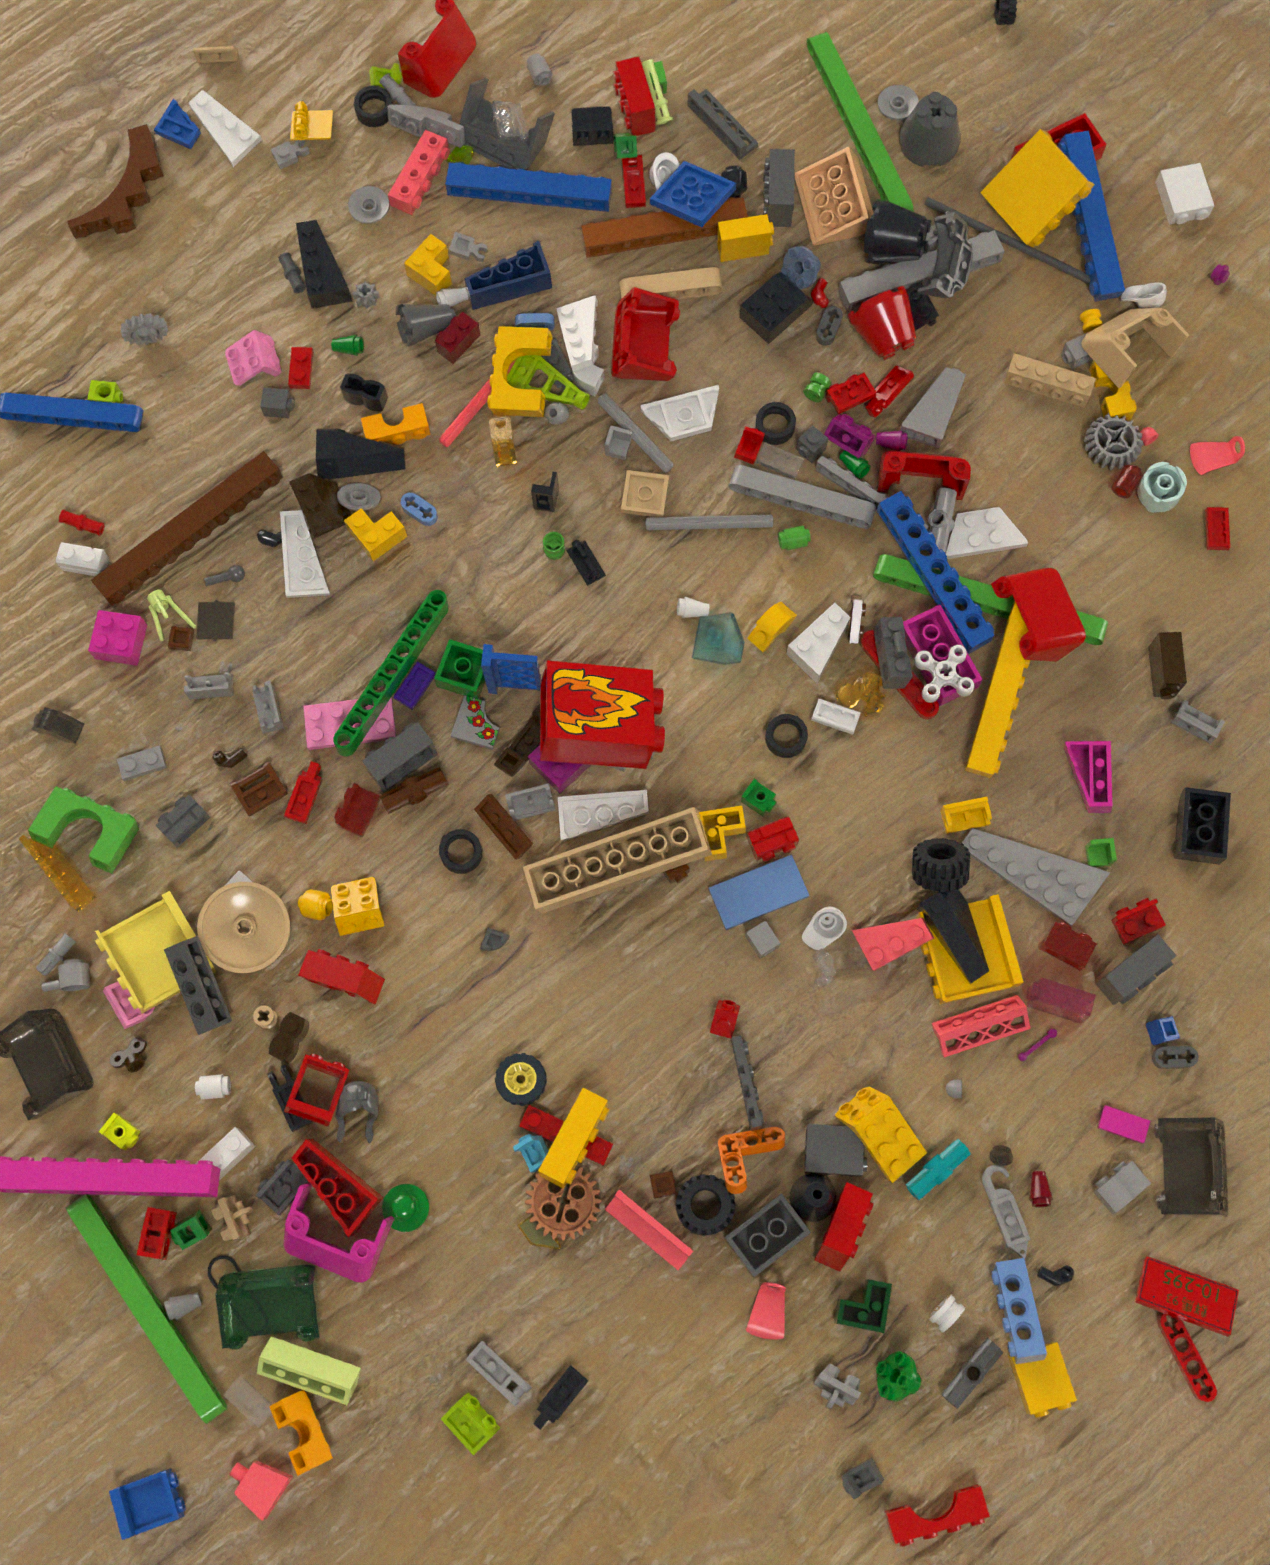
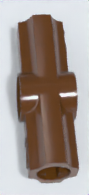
M438 767L419 777L412 776L407 778L399 787L380 795V799L387 813L390 814L408 804L415 805L424 801L429 794L449 784L441 768Z

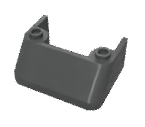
M483 78L471 83L459 123L464 126L465 144L463 146L507 169L521 168L528 170L547 141L555 113L551 111L538 117L535 127L531 128L527 136L524 137L493 121L495 114L494 106L491 102L483 99L489 79Z

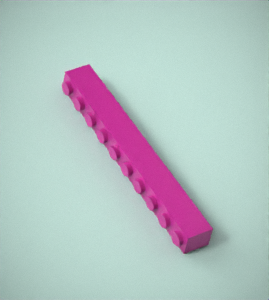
M0 1156V1193L217 1197L221 1170L214 1166L212 1161L199 1160L198 1164H190V1161L176 1160L175 1164H168V1161L160 1159L153 1160V1163H145V1160L131 1159L130 1163H123L121 1159H108V1162H101L100 1159L86 1158V1162H78L79 1159L64 1158V1161H56V1158L43 1157L42 1161H34V1158L20 1157V1161H14L11 1157Z

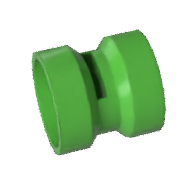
M816 372L810 378V384L806 385L803 393L811 401L819 403L825 396L824 392L830 388L831 381L824 374Z
M549 532L544 536V553L549 559L557 560L565 553L564 538L558 532Z

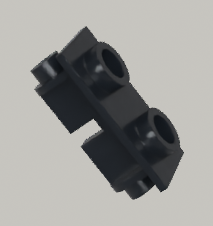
M579 539L573 541V547L566 551L586 585L588 586L605 577L606 574L586 541L580 542Z

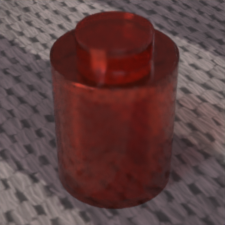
M1133 464L1125 465L1111 486V490L1117 496L1129 499L1143 477L1141 469Z

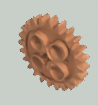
M582 1167L577 1171L574 1180L569 1186L566 1201L570 1204H565L559 1223L556 1222L560 1203L556 1200H561L564 1189L561 1188V1191L558 1193L550 1192L548 1185L551 1182L540 1177L539 1174L535 1175L537 1183L530 1181L529 1185L534 1190L526 1191V1194L531 1197V1199L525 1201L526 1205L531 1206V1208L526 1210V1214L534 1215L529 1222H538L536 1231L541 1228L545 1229L544 1237L550 1232L552 1233V1240H555L557 1235L561 1236L562 1242H564L566 1235H569L571 1240H574L575 1232L582 1237L584 1235L582 1228L590 1230L591 1226L588 1222L597 1221L592 1214L600 1213V1209L595 1207V1205L602 1202V1200L595 1198L600 1193V1190H593L597 1182L588 1181L590 1173L585 1176L581 1175ZM573 1188H581L584 1192V1197L581 1199L573 1198L571 1195ZM545 1205H552L555 1208V1214L547 1217L542 1213V1208ZM567 1211H575L578 1215V1220L574 1223L568 1222L565 1219Z

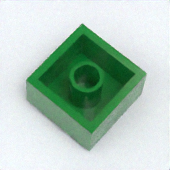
M449 639L434 678L436 686L463 696L479 699L485 683L481 667L483 649Z

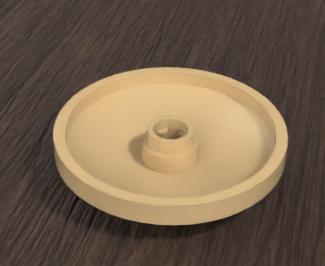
M235 882L223 886L214 892L203 905L197 925L198 937L205 954L217 966L235 973H252L270 966L284 952L291 931L290 916L281 898L271 889L254 882Z

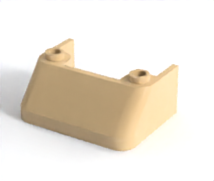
M1130 309L1090 331L1081 342L1083 349L1118 388L1123 386L1137 367V364L1125 352L1130 346L1128 336L1144 328L1170 358L1175 355L1189 337V334L1166 309Z

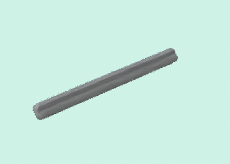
M773 515L646 518V530L773 527Z

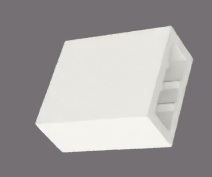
M1200 163L1160 171L1156 185L1169 225L1175 223L1183 224L1190 220H1203L1209 217L1214 203Z

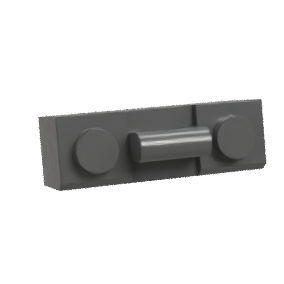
M882 617L873 631L883 689L905 688L913 675L910 659L907 654L902 617Z

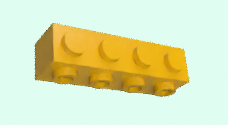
M582 1088L538 1170L540 1177L563 1189L567 1183H572L577 1173L574 1170L577 1163H582L587 1155L588 1150L585 1148L588 1142H594L599 1132L596 1127L600 1120L605 1121L610 1111L607 1108L608 1100Z

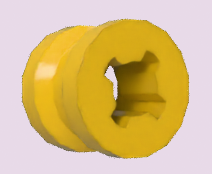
M1099 309L1086 310L1079 316L1080 321L1083 323L1082 330L1085 334L1103 325V322L1100 320L1101 312Z

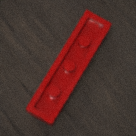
M528 1105L519 1127L554 1142L565 1121ZM596 1136L593 1143L588 1142L585 1148L588 1150L585 1158L604 1166L613 1143Z

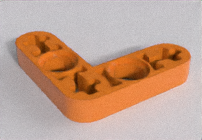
M769 1127L727 1134L719 1138V1156L725 1185L730 1193L740 1194L747 1188V1177L742 1156L777 1151L785 1146V1132L781 1128ZM748 1140H756L758 1142L755 1145L746 1144ZM727 1145L731 1146L732 1152L728 1153ZM730 1161L738 1162V1165L735 1167H729L726 1164ZM737 1175L739 1183H734L733 1176Z

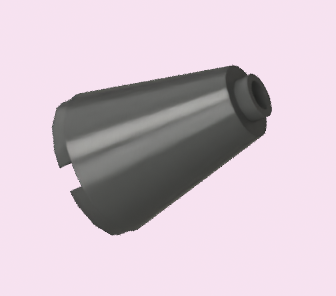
M398 304L396 306V316L400 315V322H397L399 334L403 343H407V347L445 330L456 316L454 309H451L449 305Z

